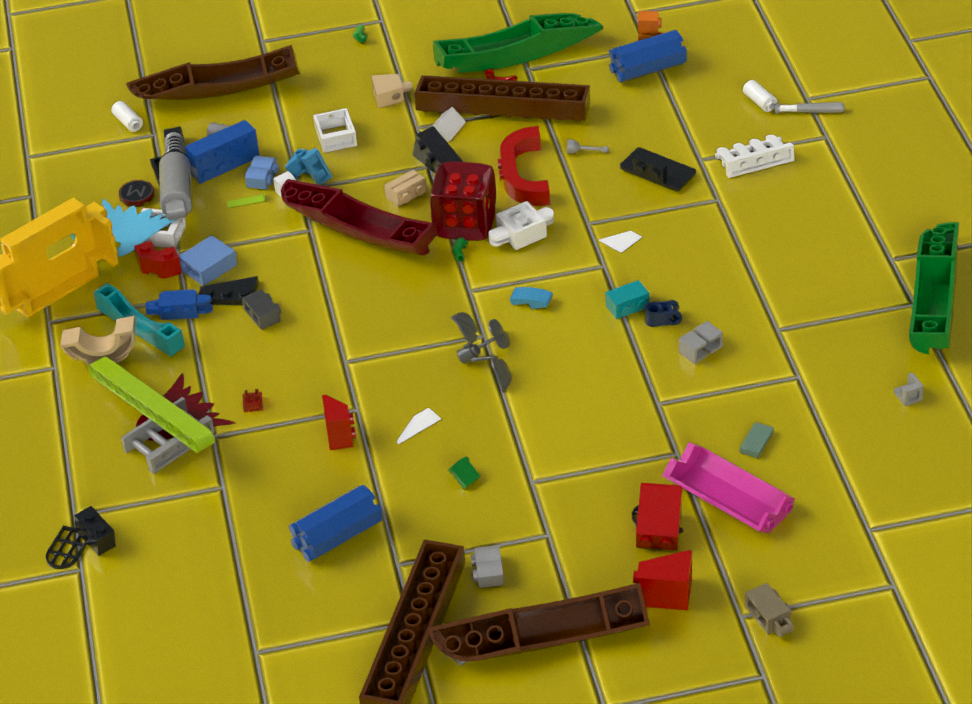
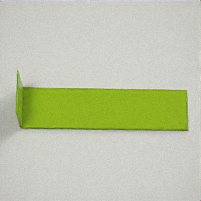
M264 189L263 195L227 201V206L231 208L264 202Z

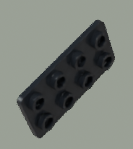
M641 147L636 148L620 164V169L674 191H680L696 175V169Z

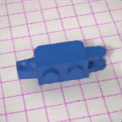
M193 289L163 291L159 294V299L146 302L147 315H160L161 320L198 318V314H206L213 311V306L210 304L212 299L210 295H197V291Z

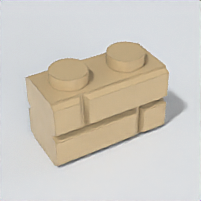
M411 170L384 185L386 198L397 207L408 203L427 191L425 178L415 170Z

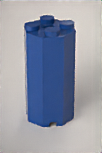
M673 30L609 50L611 64H609L612 74L615 73L618 82L622 83L682 65L687 62L686 47L681 45L683 38L677 30Z
M364 484L357 486L290 524L289 530L293 537L291 539L292 546L295 550H300L305 560L310 562L382 521L381 507L379 504H374L372 500L376 498Z

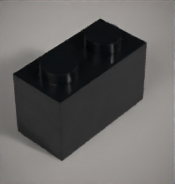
M92 506L74 515L76 532L98 556L116 546L114 530Z

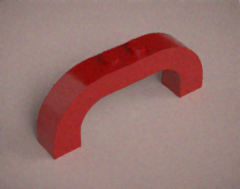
M539 126L522 128L509 134L500 146L501 159H497L498 169H501L499 170V177L504 182L506 193L513 200L519 203L528 201L532 206L550 205L548 180L528 181L521 178L517 172L516 158L525 152L541 150Z

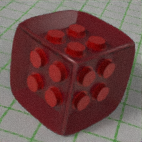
M472 162L441 163L433 181L430 202L431 220L437 230V236L454 240L464 238L469 241L487 239L495 217L496 181L493 167Z

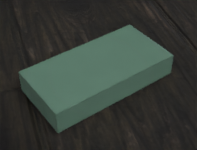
M755 422L740 446V453L759 458L774 433V428Z

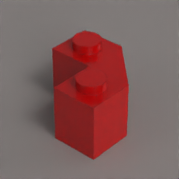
M152 241L134 246L137 264L143 274L154 273L163 279L182 274L179 256L174 246L159 251L155 250Z

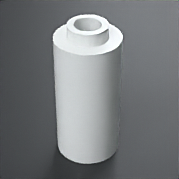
M750 80L744 85L743 93L762 110L769 112L775 108L777 99L758 82Z
M118 101L112 106V114L129 131L136 132L142 127L143 120L124 101Z

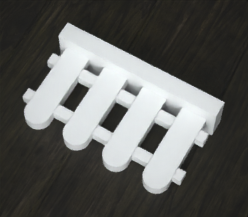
M767 135L765 141L752 139L749 141L750 145L746 146L742 143H736L731 150L721 147L715 153V158L721 159L722 166L726 167L728 178L794 161V145L791 142L783 144L782 138L775 135Z

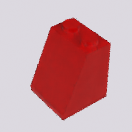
M641 482L636 527V547L678 550L682 516V486Z
M692 550L639 562L638 571L634 570L633 583H640L646 607L688 611L692 585Z

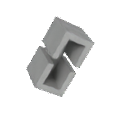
M708 321L697 326L694 331H690L679 338V353L694 364L707 357V353L712 354L723 347V332Z

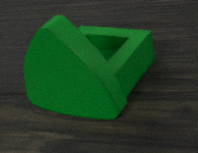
M467 456L457 461L448 469L463 489L481 477Z

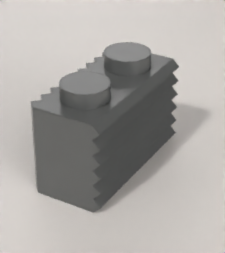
M262 289L242 297L243 309L261 330L281 321L280 306L277 303H273L271 296L268 293H264Z

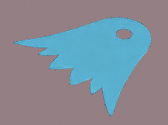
M102 199L103 207L108 214L107 218L110 219L113 225L112 233L115 237V242H120L121 244L119 248H116L118 251L117 257L135 250V245L143 243L157 231L175 221H169L168 218L160 219L163 214L150 218L152 209L143 211L138 215L135 206H131L123 212L121 206L118 205L114 210L105 199Z

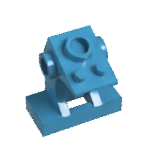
M313 148L311 151L307 149L296 150L285 166L286 170L295 179L302 173L310 174L317 185H323L333 177L316 148Z

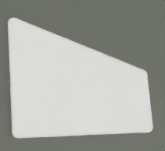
M628 231L599 239V241L622 253L642 238V236Z

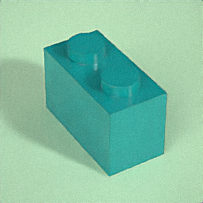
M639 280L605 292L606 307L616 319L643 310L650 302L649 292Z

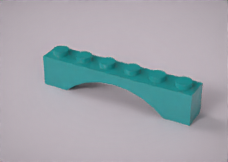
M109 283L93 292L96 307L99 311L115 321L116 319L135 316L137 325L136 335L170 357L185 347L181 329L170 322L158 323L148 319L128 302L120 290Z

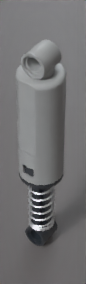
M181 126L164 129L165 154L161 156L159 161L160 205L163 214L168 217L169 221L187 217L192 209L191 164L189 157L184 153V137Z

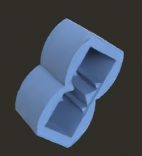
M256 155L245 175L246 187L267 190L269 185H272L275 174L279 171V164L276 158Z

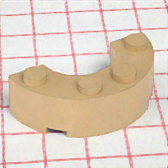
M135 316L116 319L115 331L105 337L91 336L84 332L81 327L63 330L60 346L69 357L75 361L77 359L85 361L86 365L104 356L118 363L124 360L134 347L137 327Z

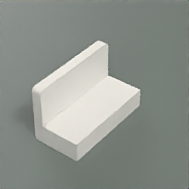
M451 107L432 126L449 142L466 121Z

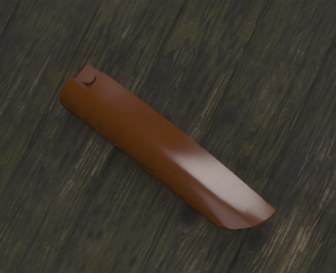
M292 45L243 60L213 64H190L188 62L127 82L126 85L134 96L143 99H201L248 91L301 73Z
M637 583L555 602L513 609L509 608L427 629L433 643L445 655L459 661L474 662L603 637L650 626L641 585Z

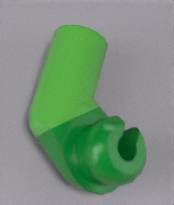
M358 25L353 33V37L359 43L366 42L368 37L367 33L363 34L365 31L363 25Z

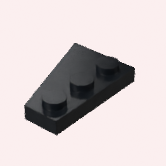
M258 276L201 286L198 295H210L212 299L211 305L243 306L242 297L256 292L259 282Z

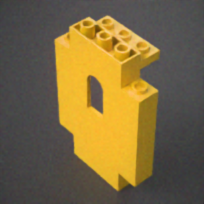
M73 197L0 238L3 254L0 255V311L6 315L17 309L28 318L98 277L99 266L97 261L103 259L112 267L119 264L115 237L112 233L113 225L110 219L107 218L106 209L96 202L85 206ZM70 234L75 235V241L71 247L48 260L46 252L48 246Z

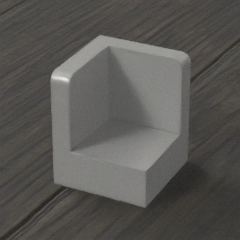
M911 372L908 373V383L895 388L894 393L904 406H908L922 401L923 385Z

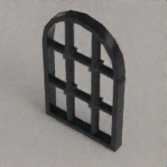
M63 525L46 553V561L50 567L66 569L74 565L79 559L87 543L86 541L80 543V535L76 541H70V536L73 532H76L75 528ZM65 530L70 531L65 539L60 538ZM58 541L62 542L58 551H53ZM66 543L72 544L68 554L62 553ZM76 545L81 546L77 555H72ZM50 553L54 554L51 562L48 560ZM59 555L64 556L61 565L54 564ZM68 558H73L71 562L65 564Z

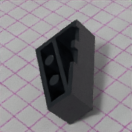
M434 126L416 134L413 156L435 174L441 163L463 162Z

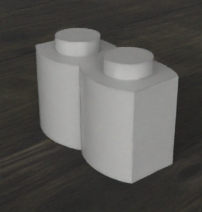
M499 545L474 548L475 554L471 555L472 567H476V569H473L474 582H478L479 588L504 585Z

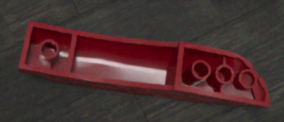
M287 179L281 188L282 200L288 207L334 231L376 246L422 256L430 252L428 245L438 235L434 223L388 213L344 193L342 189Z

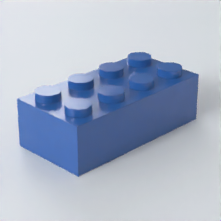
M246 120L185 146L186 155L190 159L191 176L199 184L252 161L256 155L260 156L256 129Z

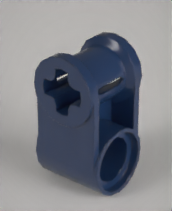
M675 300L649 302L646 305L645 323L650 327L677 325L682 321L679 303Z

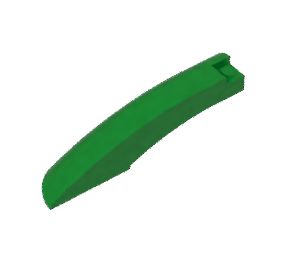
M573 13L530 15L529 19L485 35L460 39L434 40L433 54L437 66H442L446 69L455 67L458 73L499 69L533 61L563 50L603 29V25L592 18L587 19Z
M959 222L938 224L932 230H925L919 238L909 340L913 348L923 354H929L930 348L943 349L949 348L956 285Z

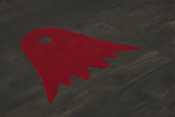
M183 373L163 395L171 403L176 402L182 397L185 398L187 412L198 421L205 416H209L212 419L213 427L236 423L225 419L213 418L220 413H206L213 407L214 403H199L203 395L202 392L188 395L191 386L183 389ZM143 414L138 419L136 427L147 421L149 418ZM164 429L158 432L166 440L174 438L173 435Z

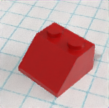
M322 395L330 450L353 447L352 439L356 438L355 427H351L354 424L353 412L349 413L347 404L328 395Z

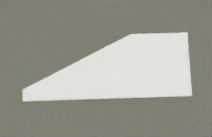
M430 408L425 409L412 418L397 440V443H402L441 420V418Z

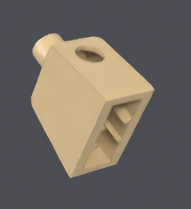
M398 74L371 76L378 108L403 102V92L412 91L411 81L401 82Z

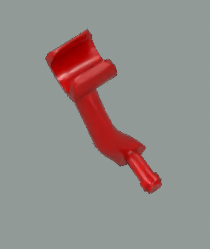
M492 69L485 71L486 79L517 81L518 79L516 75L510 77L494 76Z

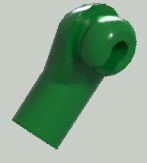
M458 238L452 247V253L459 262L465 258L462 249L467 248L465 245L468 246V241L464 238Z

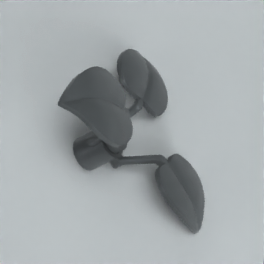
M464 312L453 315L451 319L458 325L463 336L468 341L467 344L463 345V348L457 351L459 360L463 364L470 361L474 363L476 361L491 360L492 368L497 376L502 392L505 391L512 380V375L506 362L503 359L499 360L497 356L478 357L481 353L480 348L495 340L500 349H506L509 346V337L503 330L500 322L496 319L490 320L488 325L493 338L477 345L472 344L477 340V335L475 334L477 327L472 317Z

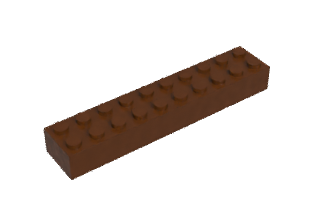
M421 75L415 90L416 110L423 112L435 111L444 113L453 107L459 114L585 121L590 106V85Z
M423 540L360 693V704L411 703L434 645L427 628L441 625L465 566L464 546Z

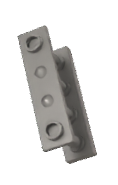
M182 397L173 403L190 415L187 412L185 398ZM205 416L198 421L207 427L212 434L215 433L212 419L209 416ZM148 419L121 437L124 452L128 453L136 448L146 456L148 470L155 474L189 451L190 448L175 437L167 441L158 434L163 428ZM148 438H152L161 446L151 451L142 443Z

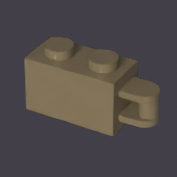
M768 583L745 592L746 609L767 634L775 632L778 637H782L794 631L790 621L791 609L789 605L780 599L778 592L772 589Z

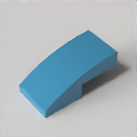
M517 287L514 289L509 300L512 305L528 303L531 309L548 307L553 293L539 288Z

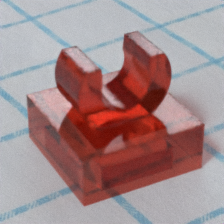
M255 389L253 393H248L247 390L244 391V412L263 411L262 392H259L258 389Z

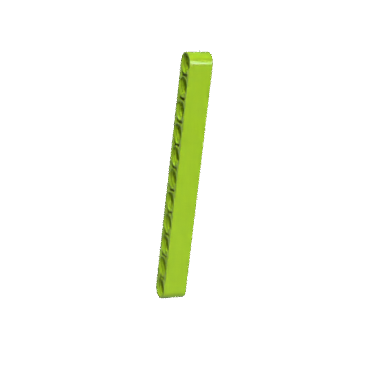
M104 356L88 365L89 372L95 380L196 453L215 443V438L207 427L108 357Z

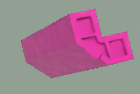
M688 443L680 460L671 458L662 475L760 532L769 533L793 509L794 497L695 443Z

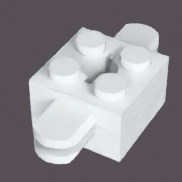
M526 201L497 213V228L489 231V243L492 246L498 247L508 242L517 250L546 238V226L554 223L553 210L545 207L536 211Z

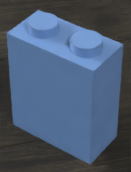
M213 236L208 237L179 255L181 271L202 286L237 266L235 250Z

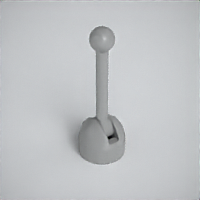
M568 139L567 153L569 154L576 153L579 149L609 152V147L607 146L603 148L580 146L577 141Z

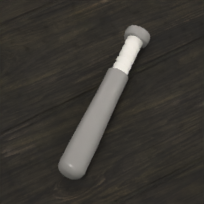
M843 102L801 103L797 105L775 104V114L785 111H795L797 113H843L845 109Z

